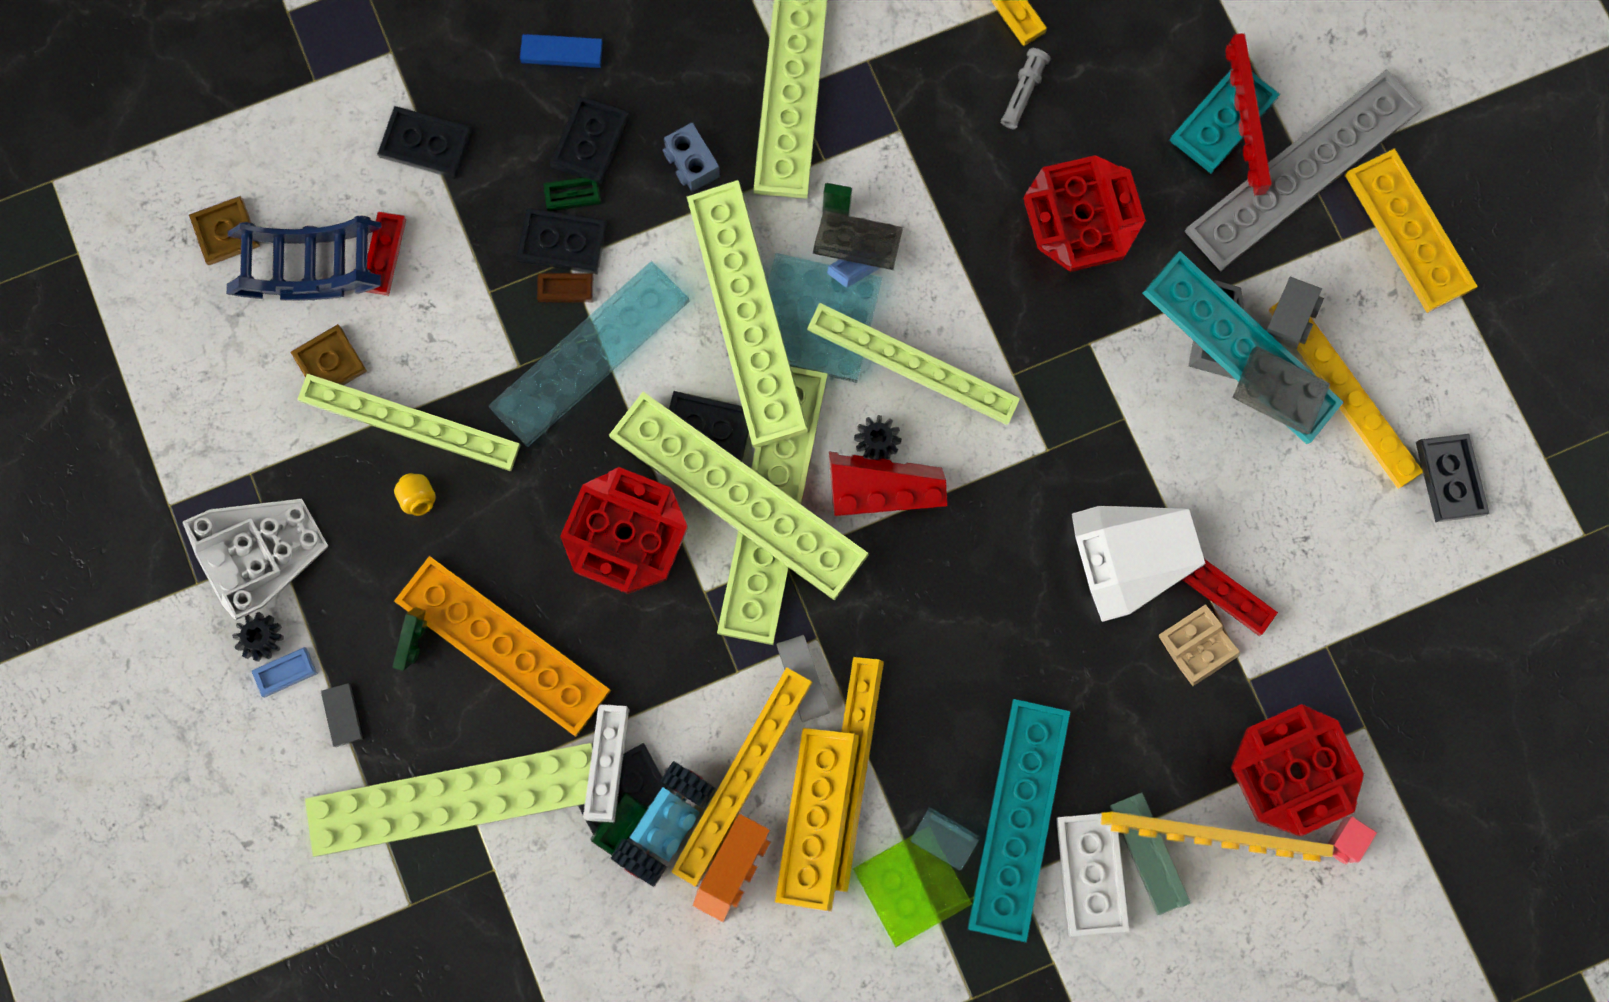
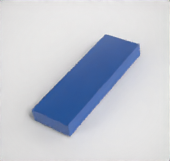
M522 34L520 61L521 63L601 68L603 42L602 39Z

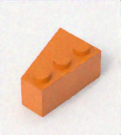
M738 814L699 886L692 906L724 922L731 906L737 908L744 894V891L740 890L744 881L750 882L758 866L754 865L757 856L763 857L771 841L767 840L770 829Z

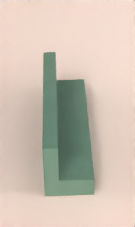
M1143 793L1110 805L1112 812L1153 818ZM1129 829L1128 834L1122 833L1157 915L1191 904L1161 834L1157 833L1156 838L1139 836V830Z

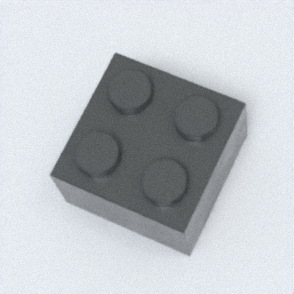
M1290 276L1267 328V332L1279 343L1297 349L1299 342L1305 344L1313 326L1308 321L1310 317L1316 319L1324 300L1323 297L1319 296L1322 288Z

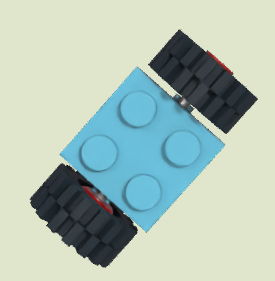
M675 761L671 763L660 781L679 794L676 793L674 795L662 787L630 837L642 845L641 848L643 850L623 838L610 858L623 867L625 871L655 887L667 866L649 854L655 853L669 862L701 813L687 804L686 800L689 799L705 809L717 790L703 780L702 777Z

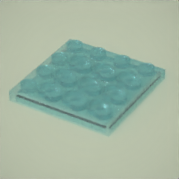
M776 253L768 287L790 366L827 373L829 377L857 383L863 356L808 331L807 328L819 303L871 327L882 277L868 275L846 288L827 274L829 265Z

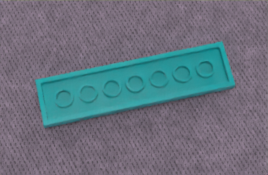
M1181 251L1174 255L1143 291V295L1305 444H1309L1315 439L1344 403Z
M1016 699L1012 700L968 930L1027 942L1070 711Z

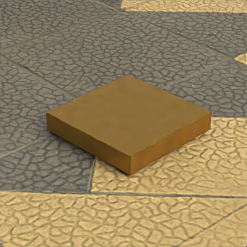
M241 196L189 214L205 263L208 266L241 254V239L228 237V231L239 225V223H252ZM253 241L252 250L260 247L258 241Z
M339 324L290 352L305 378L307 374L345 385L367 372Z

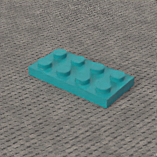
M1231 70L1169 140L1210 173L1219 166L1244 137L1239 133L1241 117L1240 111L1235 109L1234 100L1237 94L1235 86L1231 85ZM1252 72L1259 116L1261 118L1278 99L1280 93Z

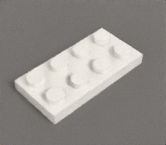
M1102 814L1056 818L1070 937L1129 932L1119 837L1117 832L1110 831L1111 826L1101 825Z

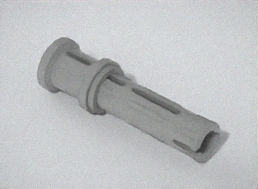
M1035 48L1028 50L1027 62L1018 73L1020 81L1001 120V123L1008 128H1017L1034 86L1040 84L1042 80L1041 73L1045 65L1050 62V56L1042 50Z

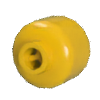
M409 473L402 476L394 489L395 497L401 509L405 513L414 516L424 515L429 512L436 499L435 492L428 478L422 474Z

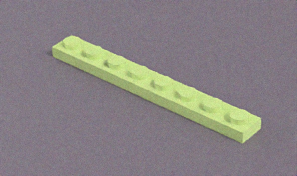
M819 303L807 328L808 331L1003 424H1009L1020 398L821 303Z
M310 374L306 375L297 399L299 402L508 471H512L521 446L519 443Z

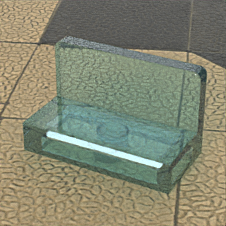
M928 807L911 841L955 868L962 870L978 843L979 836Z

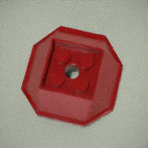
M1095 155L1042 167L1023 198L1038 249L1070 272L1123 260L1146 221L1131 170L1117 166ZM1076 212H1084L1088 218L1080 219L1077 217Z
M617 467L607 474L582 485L560 537L576 574L630 594L667 580L688 526L671 487ZM627 527L632 530V535L628 539L622 540L617 537L619 530Z
M1303 704L1248 727L1231 766L1256 821L1299 837L1354 813L1364 777L1361 766L1338 720L1312 710V708ZM1293 763L1297 764L1301 769L1299 779L1294 778L1290 773V767Z

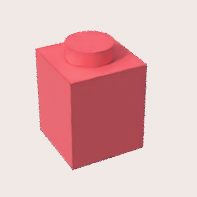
M1353 816L1344 817L1328 842L1329 845H1333V857L1344 864H1348V862L1359 863L1377 832Z

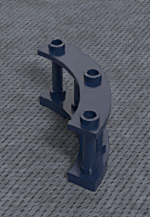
M355 216L349 221L319 228L316 226H304L302 229L257 227L250 222L239 223V225L228 231V237L241 239L240 275L227 283L226 294L254 299H263V294L280 295V300L305 301L344 297L345 291L355 290V293L359 294L381 286V275L370 273V270L367 269L368 234L380 229L381 222L373 221L368 216ZM356 237V269L345 274V240ZM253 241L273 243V274L270 281L255 279L252 276ZM334 241V275L331 278L317 280L316 243ZM285 244H305L304 278L301 281L284 280Z

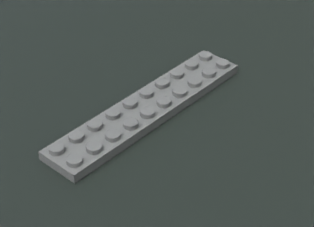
M1386 69L1268 163L1272 185L1265 195L1254 196L1253 187H1250L1248 180H1246L1188 226L1185 233L1212 263L1222 271L1417 115L1423 107Z

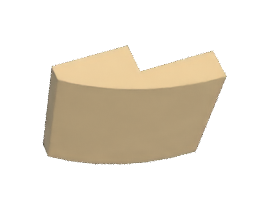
M1206 604L1159 634L1167 651L1192 686L1240 656V651L1224 633L1223 625Z

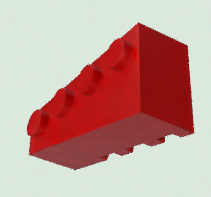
M829 451L832 504L835 516L947 506L946 478L942 467L907 462L906 464H901L887 459L873 460L866 459L864 456L839 455L838 452Z

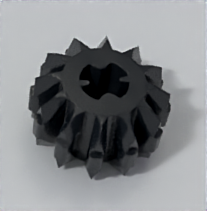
M881 415L877 416L876 423L870 417H867V426L859 424L857 430L860 433L854 435V440L860 442L856 446V451L866 450L863 454L866 459L873 455V460H879V456L882 455L883 459L890 460L889 453L896 455L898 448L895 445L901 444L902 438L896 436L900 432L899 427L890 428L893 422L891 419H888L885 424L882 423ZM879 435L883 437L882 441L873 442V437L877 438Z
M257 612L254 619L250 615H246L245 625L241 623L236 624V627L241 630L240 633L232 635L233 639L239 640L234 646L235 649L238 651L243 650L242 657L248 659L252 656L256 662L261 660L262 655L267 659L272 658L270 650L279 651L280 647L275 643L284 639L283 635L277 633L282 628L281 624L274 623V617L271 615L264 618L261 612ZM256 633L263 636L260 641L254 638Z

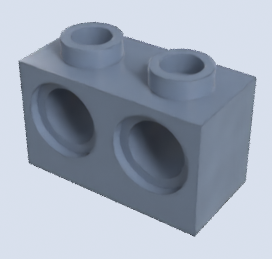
M693 123L664 137L666 147L663 149L664 155L670 164L674 162L677 166L678 171H676V174L683 186L687 184L693 192L720 177L719 165ZM683 144L689 146V149L685 151L677 149L678 146ZM695 166L703 168V170L699 173H693L690 171V169Z

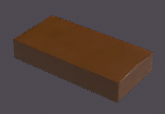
M538 273V302L593 303V273Z

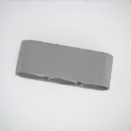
M804 635L777 643V649L784 670L787 667L813 682L798 708L802 722L829 714V708Z

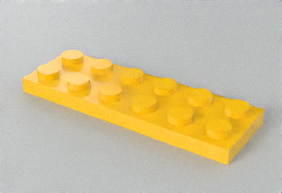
M1395 149L1353 168L1345 174L1427 313L1478 287Z
M808 728L802 729L775 903L832 912L859 735Z

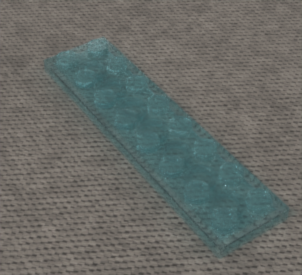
M652 261L649 262L489 404V408L528 447L689 303V297Z

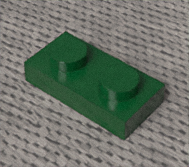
M415 607L406 613L393 668L404 671L412 663H416L420 653V647H417L419 637L423 636L427 621L424 620L426 610Z

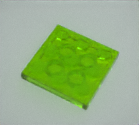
M929 826L853 868L856 877L895 948L972 905Z

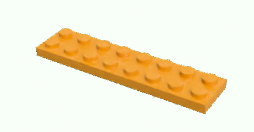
M430 556L394 600V602L408 612L415 607L426 610L424 620L427 621L426 626L575 737H577L598 709V706L601 705L611 691Z

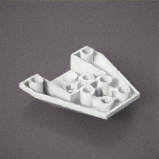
M302 499L210 509L183 521L196 558L221 604L235 620L263 608L328 548L324 537Z
M1097 506L1072 513L1079 552L1090 591L1102 622L1130 615L1206 564L1190 509Z

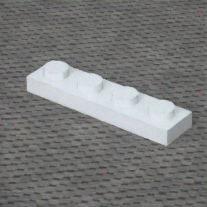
M598 706L583 815L586 821H615L629 714L627 706Z

